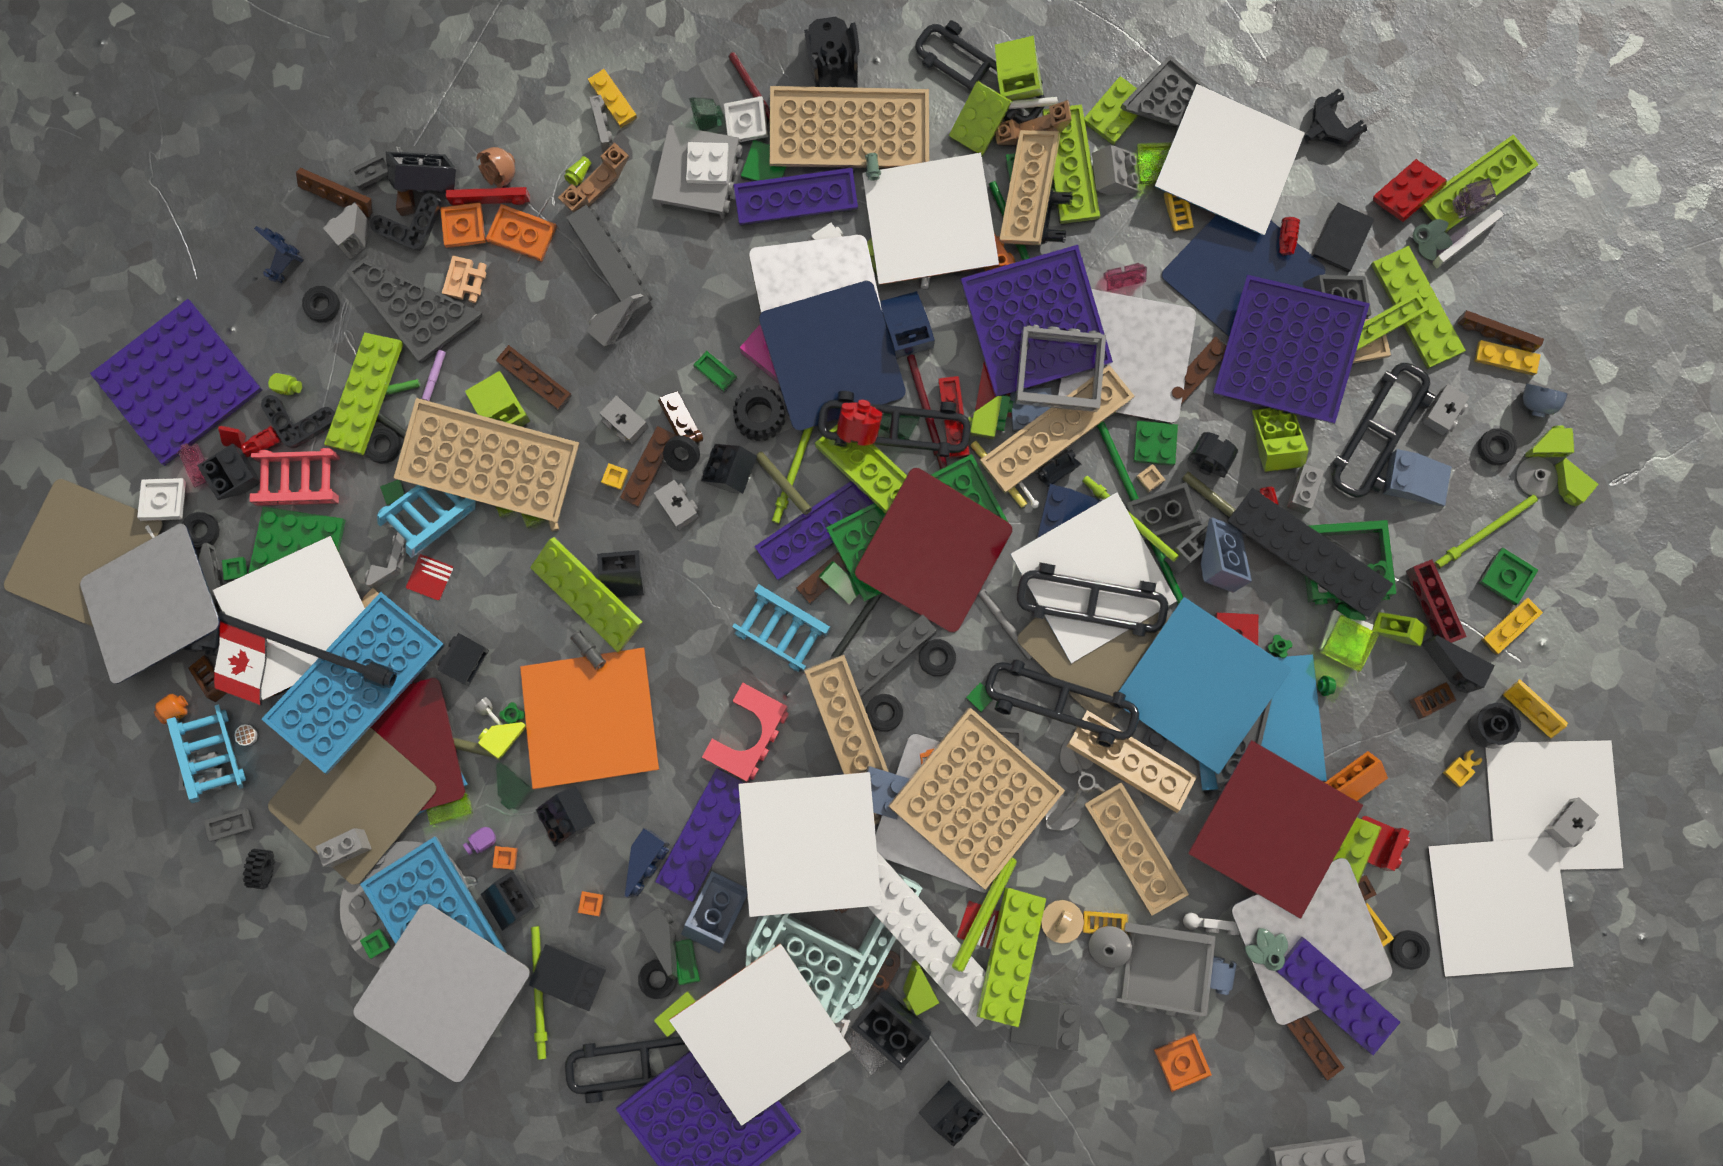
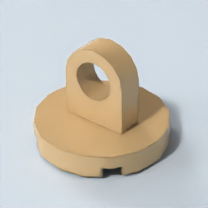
M1058 900L1048 904L1044 909L1041 921L1044 934L1052 941L1061 944L1069 943L1078 938L1084 925L1083 914L1080 909L1072 902L1066 900Z

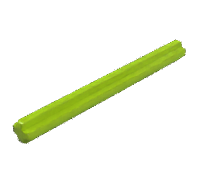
M1013 857L995 877L952 964L954 970L958 972L965 970L1017 864V860Z

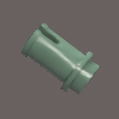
M869 153L865 155L866 177L871 181L880 179L881 170H879L878 154Z

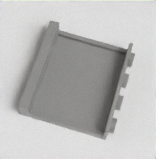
M668 125L652 195L653 205L662 208L663 204L712 212L720 214L721 219H724L725 213H729L730 210L729 194L734 192L735 183L732 181L733 176H737L739 164H736L737 158H741L743 150L739 137ZM688 142L728 143L727 184L687 183Z
M1126 923L1125 931L1130 932L1129 938L1132 942V953L1126 962L1122 998H1117L1116 1002L1124 1003L1123 1007L1137 1009V1005L1144 1006V1011L1157 1013V1009L1165 1010L1166 1015L1178 1016V1012L1185 1013L1186 1018L1199 1020V1016H1207L1216 936Z

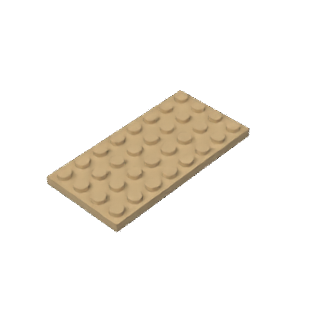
M770 86V166L867 168L865 155L869 153L878 154L879 168H894L929 162V89Z
M416 398L394 479L558 523L580 443Z

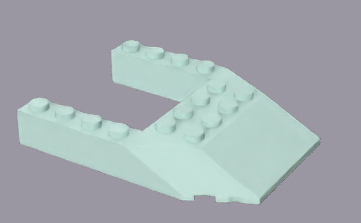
M898 873L913 892L919 896L922 887ZM790 913L759 916L746 947V967L781 943L833 1023H838L848 1012L862 1004L896 940V937L877 916L858 950L790 916Z

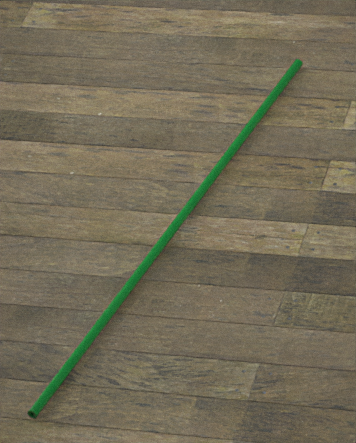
M992 181L988 185L1004 218L1006 203L996 181ZM1015 244L1022 260L1030 259L1025 245ZM1103 421L1097 427L1131 501L1139 499ZM1150 542L1179 605L1184 597L1171 568L1164 560V553Z

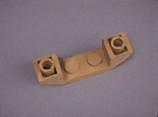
M1066 100L1049 106L1050 114L1018 124L1013 119L1002 122L996 131L997 144L1017 145L1020 130L1059 131L1061 133L1072 121L1069 101Z
M615 142L600 156L603 163L580 186L576 188L571 184L558 197L572 212L585 205L591 206L619 178L629 155Z

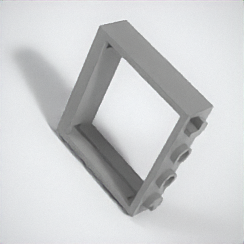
M1038 325L1023 327L1015 404L1097 412L1100 409L1106 335L1096 331L1083 333L1079 329L1063 331L1059 327H1048L1047 329L1039 328ZM1028 338L1096 345L1092 399L1023 392Z

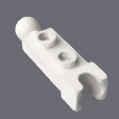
M1188 913L1183 918V924L1189 930L1206 927V932L1219 933V929H1225L1227 934L1240 935L1237 925L1233 921L1199 918L1195 913Z

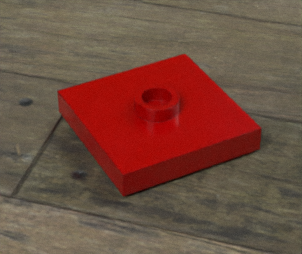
M1215 613V618L1258 646L1259 614Z

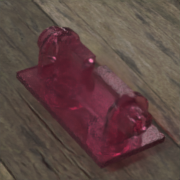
M1138 262L1124 266V272H1122L1121 267L1107 270L1104 273L1105 281L1107 280V291L1146 282L1147 267Z
M188 443L181 445L178 453L194 488L206 483L197 466L205 461L198 443L189 446Z

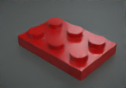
M1415 159L1373 196V201L1404 222L1446 185L1447 179Z

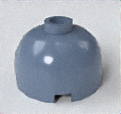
M1526 383L1523 392V403L1526 408L1533 411L1532 415L1545 418L1546 414H1555L1563 408L1568 393Z

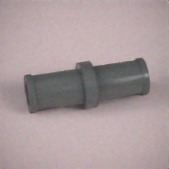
M581 630L576 631L570 637L581 650L580 654L590 661L595 670L600 669L606 664V660L596 650L595 644L590 643Z

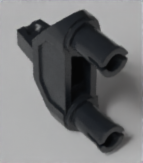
M1336 89L1326 97L1322 96L1315 100L1311 129L1304 136L1307 143L1319 138V140L1325 143L1345 147L1350 145L1354 138L1367 131L1366 124L1361 126L1364 123L1362 120L1346 128L1332 110V106L1344 100L1343 93L1338 95L1341 92L1340 89Z
M1051 188L1041 244L1047 242L1065 243L1066 230H1054L1048 227L1052 206L1054 204L1071 205L1072 201L1070 200H1073L1072 192H1056Z

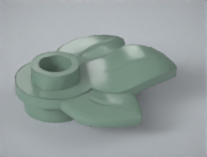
M1436 219L1428 225L1422 224L1414 229L1413 239L1419 244V252L1422 256L1429 260H1435L1437 250L1447 249L1453 245L1450 236L1444 232L1448 227V222ZM1421 231L1427 232L1426 238H1420L1419 234Z
M1259 928L1256 938L1257 945L1246 946L1245 952L1252 962L1264 964L1271 971L1280 970L1285 963L1284 954L1288 950V941L1283 933L1274 937L1270 931ZM1272 955L1277 957L1276 964L1271 961Z

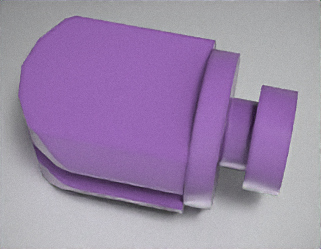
M482 827L468 837L470 843L467 844L466 842L463 846L469 855L473 853V850L477 854L482 853L496 842L495 833L488 827Z

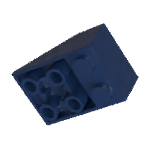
M917 291L880 301L896 358L934 348L935 339Z
M643 828L631 846L625 896L627 898L639 896L645 887L643 884L645 879L653 876L657 870L656 863L660 859L663 860L670 850L667 848L669 843L649 829Z

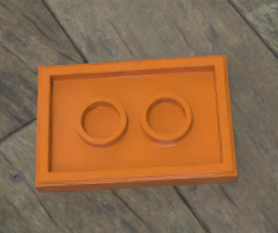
M501 204L485 240L491 244L542 262L557 229V225Z

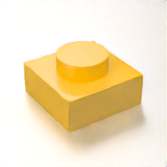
M608 463L601 483L622 490L629 471Z

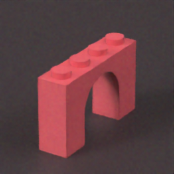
M742 683L733 702L755 714L760 719L762 724L760 740L754 747L748 750L737 751L712 739L702 758L749 782L750 779L754 780L759 771L757 768L759 761H764L767 757L769 750L766 748L770 741L774 743L779 734L777 728L780 723H785L789 713L787 712L788 707Z

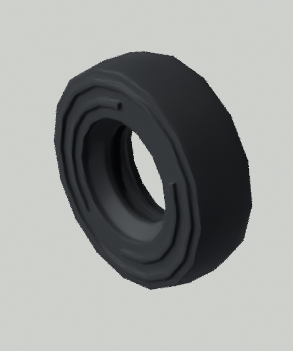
M315 286L304 294L302 307L304 313L311 320L327 322L337 315L340 309V301L337 294L331 288ZM319 297H324L328 300V306L323 311H317L314 308V302Z
M376 427L372 431L365 454L373 462L380 464L389 463L399 455L401 440L390 428ZM380 438H386L390 443L389 449L383 453L375 450V443Z
M1495 428L1485 432L1478 443V452L1481 458L1492 465H1503L1509 462L1515 456L1517 450V442L1514 436L1508 430L1502 428ZM1498 439L1504 443L1505 450L1502 454H1496L1491 450L1490 443L1492 440Z
M679 435L670 438L665 444L663 457L667 465L672 469L686 472L693 469L698 463L700 450L696 442L691 438ZM681 447L687 450L689 454L688 459L681 460L677 458L674 453L675 448Z
M205 512L189 514L182 522V524L187 526L196 549H201L204 543L214 544L219 537L220 528L218 522L213 516ZM198 523H204L207 526V533L201 538H196L193 535V528Z
M933 639L926 642L919 653L921 668L932 676L948 674L956 662V653L953 646L942 639ZM934 650H940L946 656L945 662L940 666L933 665L930 662L929 656Z
M880 694L873 697L866 707L870 724L878 731L888 732L895 729L903 718V708L900 701L890 694ZM881 705H888L892 708L893 715L887 721H882L877 717L876 711Z
M1406 930L1399 932L1393 937L1394 939L1390 943V954L1397 965L1404 969L1414 970L1421 968L1427 963L1430 957V946L1423 935L1417 931ZM1408 941L1415 943L1418 948L1417 955L1414 958H1407L1402 952L1403 945Z
M652 960L646 963L638 975V985L641 991L652 999H662L670 995L677 983V978L675 980L671 979L659 960ZM654 971H661L666 977L665 984L660 988L653 987L649 982V977Z

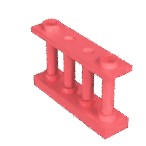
M322 448L320 451L279 453L260 450L259 453H251V458L260 462V490L257 493H250V502L254 505L339 504V495L330 489L331 460H340V456L333 449ZM322 460L321 489L318 492H311L309 489L310 461ZM290 461H301V489L298 492H291L289 490ZM269 462H281L280 490H278V493H270L268 491Z

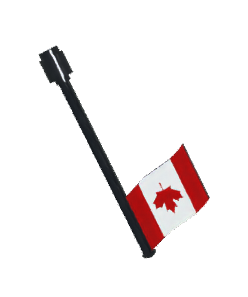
M224 611L218 613L220 620V645L214 670V684L218 690L262 705L261 694L267 662V639L362 673L365 682L381 688H391L396 681L397 673L390 667L376 662L363 665L226 615Z

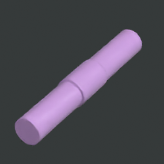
M438 350L421 398L423 400L430 401L446 354L442 350Z

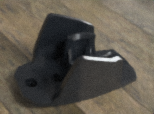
M836 16L816 19L809 25V29L804 30L806 54L810 62L815 86L858 88V55L860 49L856 23H851L850 27L847 28L845 21ZM829 27L830 30L826 31L824 28ZM828 43H831V46L834 48L828 49Z

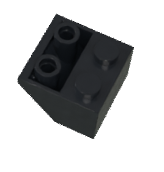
M234 444L197 465L217 500L244 494L260 484L259 477L242 452V449Z
M715 444L711 450L707 466L703 471L701 482L729 492L743 494L757 455L741 446Z
M639 550L597 554L599 580L617 598L645 595L643 561Z
M458 633L457 636L450 640L448 645L450 648L446 655H442L437 670L469 687L489 650Z
M576 786L555 794L536 809L538 817L555 847L595 824Z
M511 871L480 894L502 931L539 908L538 903L518 871Z
M949 1080L918 1112L931 1128L953 1147L962 1140L963 1136L984 1115Z

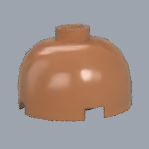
M491 147L477 154L476 158L477 160L480 159L481 162L478 166L479 170L490 185L494 183L497 186L496 188H502L512 181L515 175V159L512 154L499 147Z

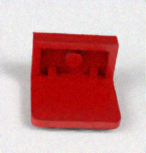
M1368 816L1361 817L1362 820L1381 827L1367 863L1385 871H1395V869H1398L1402 862L1401 853L1403 849L1407 848L1410 837H1408L1410 831L1404 828H1393Z

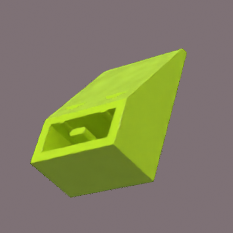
M1034 35L995 44L1000 94L1011 101L1043 95Z
M501 371L496 372L465 391L478 415L521 427L530 422L529 417Z
M1272 408L1252 410L1258 452L1264 472L1299 468L1306 464L1309 450L1296 414Z

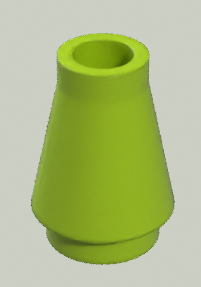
M582 156L580 160L565 171V180L575 187L578 184H582L591 166V161Z

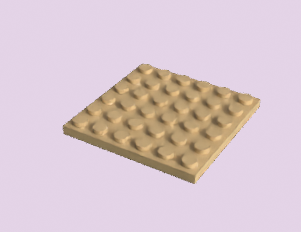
M968 708L890 802L888 807L980 887L986 890L1065 790L973 709Z

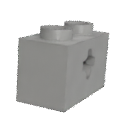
M1447 384L1441 389L1421 423L1441 435L1448 431L1452 432L1458 423L1456 418L1459 414L1462 415L1468 407L1466 402L1469 396Z
M615 396L600 412L601 422L608 429L614 428L618 432L616 436L624 443L628 441L632 445L648 428L646 421L618 396ZM621 419H622L623 421L626 420V423H625V424L619 423V421H620Z
M1304 464L1298 470L1286 507L1304 514L1308 513L1313 507L1324 470Z
M673 480L654 492V495L679 531L699 517L696 512L699 508L693 499L690 501L685 495L688 492L683 484H677ZM677 500H678V501L681 503V505H682V506L679 507V508H678L677 505H675V501H677Z
M1580 797L1569 799L1544 831L1563 848L1576 847L1583 840L1582 835L1595 826V819L1599 814Z
M357 828L316 846L323 867H335L372 849L365 830Z

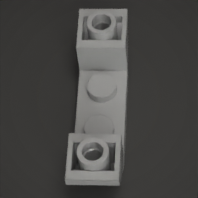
M399 513L396 514L395 517L410 532L401 515ZM388 521L383 524L387 529L397 531ZM399 532L395 533L392 539V553H389L386 562L388 567L371 565L370 570H367L365 581L366 585L370 588L376 589L401 574L406 557L407 541Z

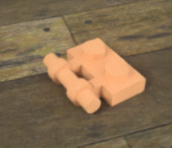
M452 256L442 294L463 300L465 293H469L468 301L476 303L477 298L482 292L480 288L482 281L486 278L487 273L485 270L487 265L479 263L478 268L474 269L472 268L474 264L472 260ZM470 276L475 277L473 286L467 285Z

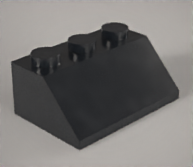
M386 151L388 178L395 190L406 192L409 189L422 193L428 190L438 193L454 190L456 167L445 154Z
M883 987L868 1002L851 1026L900 1070L905 1067L929 1040L932 1031Z

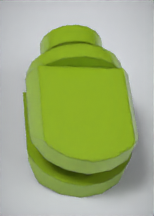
M274 373L269 378V388L276 393L293 395L294 393H300L302 390V382L297 381L291 375Z

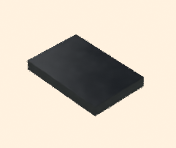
M1338 202L1313 257L1350 272L1374 222V218Z

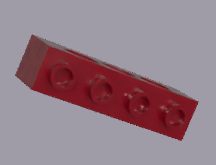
M1433 559L1406 570L1433 635H1437L1451 643L1467 637Z

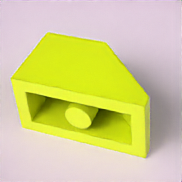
M520 722L491 726L489 730L485 728L478 737L480 739L478 744L500 761L525 730L526 725Z

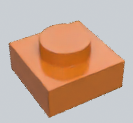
M495 846L492 868L515 870L518 848Z
M582 891L578 913L600 916L604 895Z

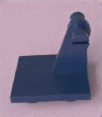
M256 226L254 229L276 248L270 269H265L266 271H263V274L270 281L281 283L283 282L282 280H285L282 272L290 262L295 259L302 263L304 259L298 255L300 251L297 248L284 242L286 239L277 232L274 233L267 227L262 229Z

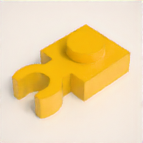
M1474 750L1467 751L1464 754V760L1460 757L1456 758L1443 772L1458 788L1462 787L1475 773L1471 767L1479 765L1483 760L1482 758H1477L1475 761L1471 760Z

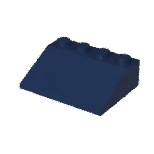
M1050 484L1036 539L1096 505L1101 500L1069 488Z

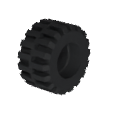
M759 385L754 386L755 389L753 390L748 387L746 388V393L741 392L739 394L740 398L735 400V406H733L734 420L743 436L746 435L750 440L755 438V441H760V438H764V441H766L769 436L773 438L776 436L777 431L780 432L782 430L781 426L785 423L784 404L779 394L776 395L773 389L769 391L766 386L759 389ZM755 405H765L771 409L770 417L760 423L748 419L747 414Z

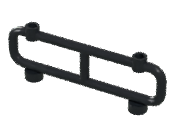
M950 20L945 27L940 24H932L926 27L915 43V50L923 58L922 64L927 69H932L935 66L971 91L976 82L982 79L990 67L997 71L994 59L959 37L962 27L957 22ZM931 33H940L984 62L971 80L940 61L935 54L928 53L923 49V44ZM1043 94L1040 96H1036V98H1045V96ZM1045 106L1035 107L1027 116L1021 115L1017 109H1008L1003 119L1005 121L1013 119L1019 123H1024L1037 118Z
M1400 363L1391 372L1388 370L1385 372L1381 379L1384 383L1343 455H1337L1332 463V466L1335 467L1332 473L1333 484L1339 490L1352 497H1363L1370 490L1376 493L1380 492L1387 479L1379 474L1419 405L1427 409L1436 395L1429 391L1430 378L1428 374L1413 364ZM1401 371H1408L1419 377L1422 385L1395 432L1373 421V418L1398 378ZM1369 427L1390 440L1361 489H1354L1342 482L1340 475Z
M839 391L838 399L829 400L824 403L819 412L818 430L824 438L835 440L834 445L847 446V442L842 440L837 435V432L827 430V414L831 408L841 409L843 403H858L854 402L855 394L850 391ZM941 402L940 411L870 404V406H873L882 413L892 414L889 438L877 437L873 445L938 451L937 456L949 457L950 453H959L969 445L971 423L965 415L956 413V403ZM900 415L959 421L963 425L962 440L958 445H952L946 442L933 443L897 439Z
M1039 562L1038 570L1025 572L1018 584V605L1023 610L1032 612L1031 617L1044 619V615L1124 628L1133 630V635L1144 637L1145 632L1155 633L1160 631L1167 619L1168 601L1163 594L1155 592L1157 583L1140 580L1139 589L1054 574L1056 565ZM1030 579H1040L1090 588L1087 613L1028 603L1025 600L1028 581ZM1099 590L1158 601L1160 610L1157 622L1154 625L1095 615Z
M1013 660L1012 664L1006 662L996 663L989 671L985 682V690L991 699L997 701L994 709L1001 714L1010 715L1014 706L1098 733L1096 742L1108 748L1113 747L1115 739H1129L1136 731L1139 721L1138 708L1133 703L1125 700L1126 695L1121 692H1114L1113 696L1026 669L1024 668L1025 663L1020 660ZM1002 670L1008 671L1014 676L1027 677L1061 688L1055 710L996 692L993 689V685L998 672ZM1069 691L1108 703L1114 708L1129 710L1131 718L1127 730L1119 732L1063 714Z
M680 1036L596 1047V1043L583 1044V1049L573 1051L566 1059V1082L572 1092L585 1094L586 1103L603 1101L602 1092L642 1087L656 1077L651 1076L649 1049L686 1044ZM640 1051L642 1078L589 1085H578L575 1082L574 1062L577 1059Z

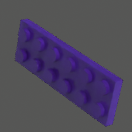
M852 168L734 184L739 225L858 209Z
M850 481L813 506L812 511L808 515L801 514L754 547L779 581L833 544L826 527L874 504V502Z
M716 768L655 881L656 883L691 902L695 900L741 814L739 784L744 782Z
M1303 937L1298 940L1285 956L1284 966L1276 971L1373 1056L1400 1024L1397 1018Z

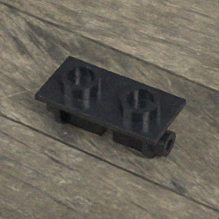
M1072 449L1070 451L1066 450L1056 457L1057 465L1051 460L1039 468L1040 470L1037 472L1039 475L1038 479L1049 487L1050 484L1056 483L1082 464L1074 458L1076 455Z

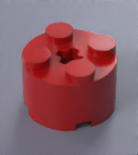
M859 400L858 403H843L837 426V435L845 442L851 443V440L857 441V445L861 446L875 443L879 433L882 412L870 406V402L867 400Z

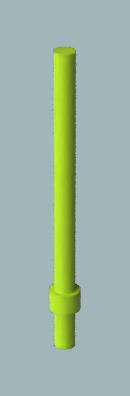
M814 426L803 431L787 476V480L792 486ZM783 490L775 503L776 509L772 522L776 524L780 523L783 511L787 509L789 504L788 496Z
M1089 476L1082 480L1098 499L1104 500L1110 496L1106 488L1101 484L1098 485ZM1128 511L1138 531L1174 562L1179 555Z
M1531 495L1459 546L1452 547L1446 551V555L1434 562L1436 567L1440 569L1450 561L1460 558L1463 552L1538 501V498L1535 495Z
M539 926L531 927L533 973L541 956ZM534 988L536 1021L534 1042H537V1060L546 1059L545 1041L548 1040L544 1024L543 992Z

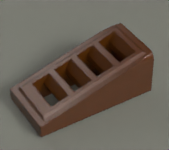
M408 189L406 192L397 191L396 210L401 216L416 213L413 190Z
M203 655L188 667L207 699L217 702L227 694L216 689L214 682L208 686L214 680L215 666L206 655ZM206 665V668L200 673H198V671Z
M1447 682L1409 700L1418 719L1424 718L1457 701ZM1443 688L1447 696L1449 697V700L1447 701L1445 700L1443 694L1440 691ZM1435 692L1438 694L1442 702L1441 704L1438 703L1434 695ZM1427 696L1431 697L1435 707H1432ZM1422 699L1424 700V702H1425V704H1426V706L1428 707L1429 710H1427V711L1425 710V708H1424V706H1423V704H1422V702H1421L1420 700H1422Z

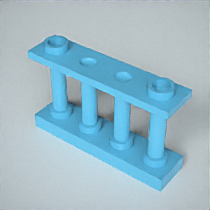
M416 485L390 506H384L378 512L377 524L381 527L388 521L407 541L406 553L413 558L474 511L476 501L444 492L455 504V507L451 510L445 511L427 493L431 488ZM421 497L439 516V519L434 523H429L411 503ZM404 509L423 528L422 532L417 536L412 535L395 515Z
M758 584L754 591L755 595H757V602L741 627L735 623L732 627L736 631L734 634L743 640L746 638L752 640L789 663L788 667L794 671H804L807 669L802 664L804 658L818 636L828 635L830 626ZM769 602L775 606V612L758 638L748 631L763 606ZM787 613L793 617V622L778 647L775 648L766 641L781 616H785ZM806 624L811 627V633L795 659L785 654L784 651L798 628Z
M219 704L215 705L217 714L188 723H178L175 717L167 719L181 774L191 803L199 802V795L203 794V791L232 782H237L239 789L244 788L243 781H246L243 768L238 769L225 722H229L226 710H221ZM220 723L222 734L189 744L188 742L184 743L182 735L186 734L187 731ZM225 742L228 754L197 763L189 762L188 755L192 751ZM231 761L233 774L203 783H195L193 775L197 774V771Z

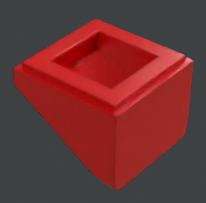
M219 426L218 430L222 444L227 447L234 444L241 449L246 435L239 429Z

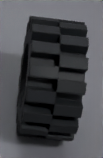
M251 849L248 857H246V864H244V886L256 889L268 887V884L271 882L270 877L273 876L272 870H274L273 864L275 863V859H273L274 854H272L271 850Z

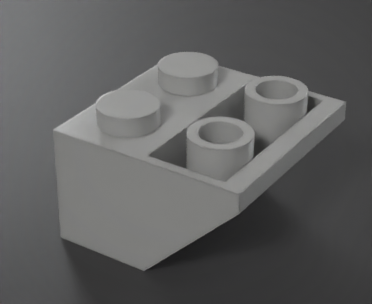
M1113 145L1092 153L1096 191L1107 195L1137 193L1140 191L1136 167L1137 159L1134 153Z
M356 203L344 208L340 215L329 220L326 226L323 227L350 260L366 248L369 220Z

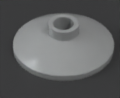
M1531 457L1519 465L1516 472V481L1520 489L1527 495L1543 497L1555 489L1558 476L1551 462L1541 457ZM1537 472L1542 474V478L1537 476Z
M1104 926L1092 934L1089 941V951L1093 959L1100 965L1115 968L1129 960L1132 953V942L1129 936L1120 928ZM1106 948H1112L1113 952L1106 951Z

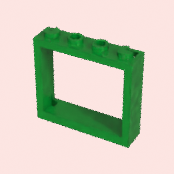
M1388 520L1308 525L1323 536L1378 533L1381 559L1387 563L1386 567L1391 575L1389 581L1393 583L1381 601L1390 600V597L1396 594ZM1305 576L1308 603L1315 602V605L1328 604L1327 601H1335L1336 604H1345L1329 592L1319 593L1318 584Z

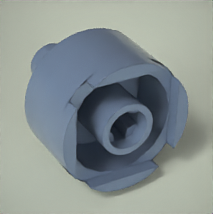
M1214 956L1210 988L1216 989V993L1229 995V991L1233 989L1237 963L1231 960L1230 964L1224 963L1225 958Z

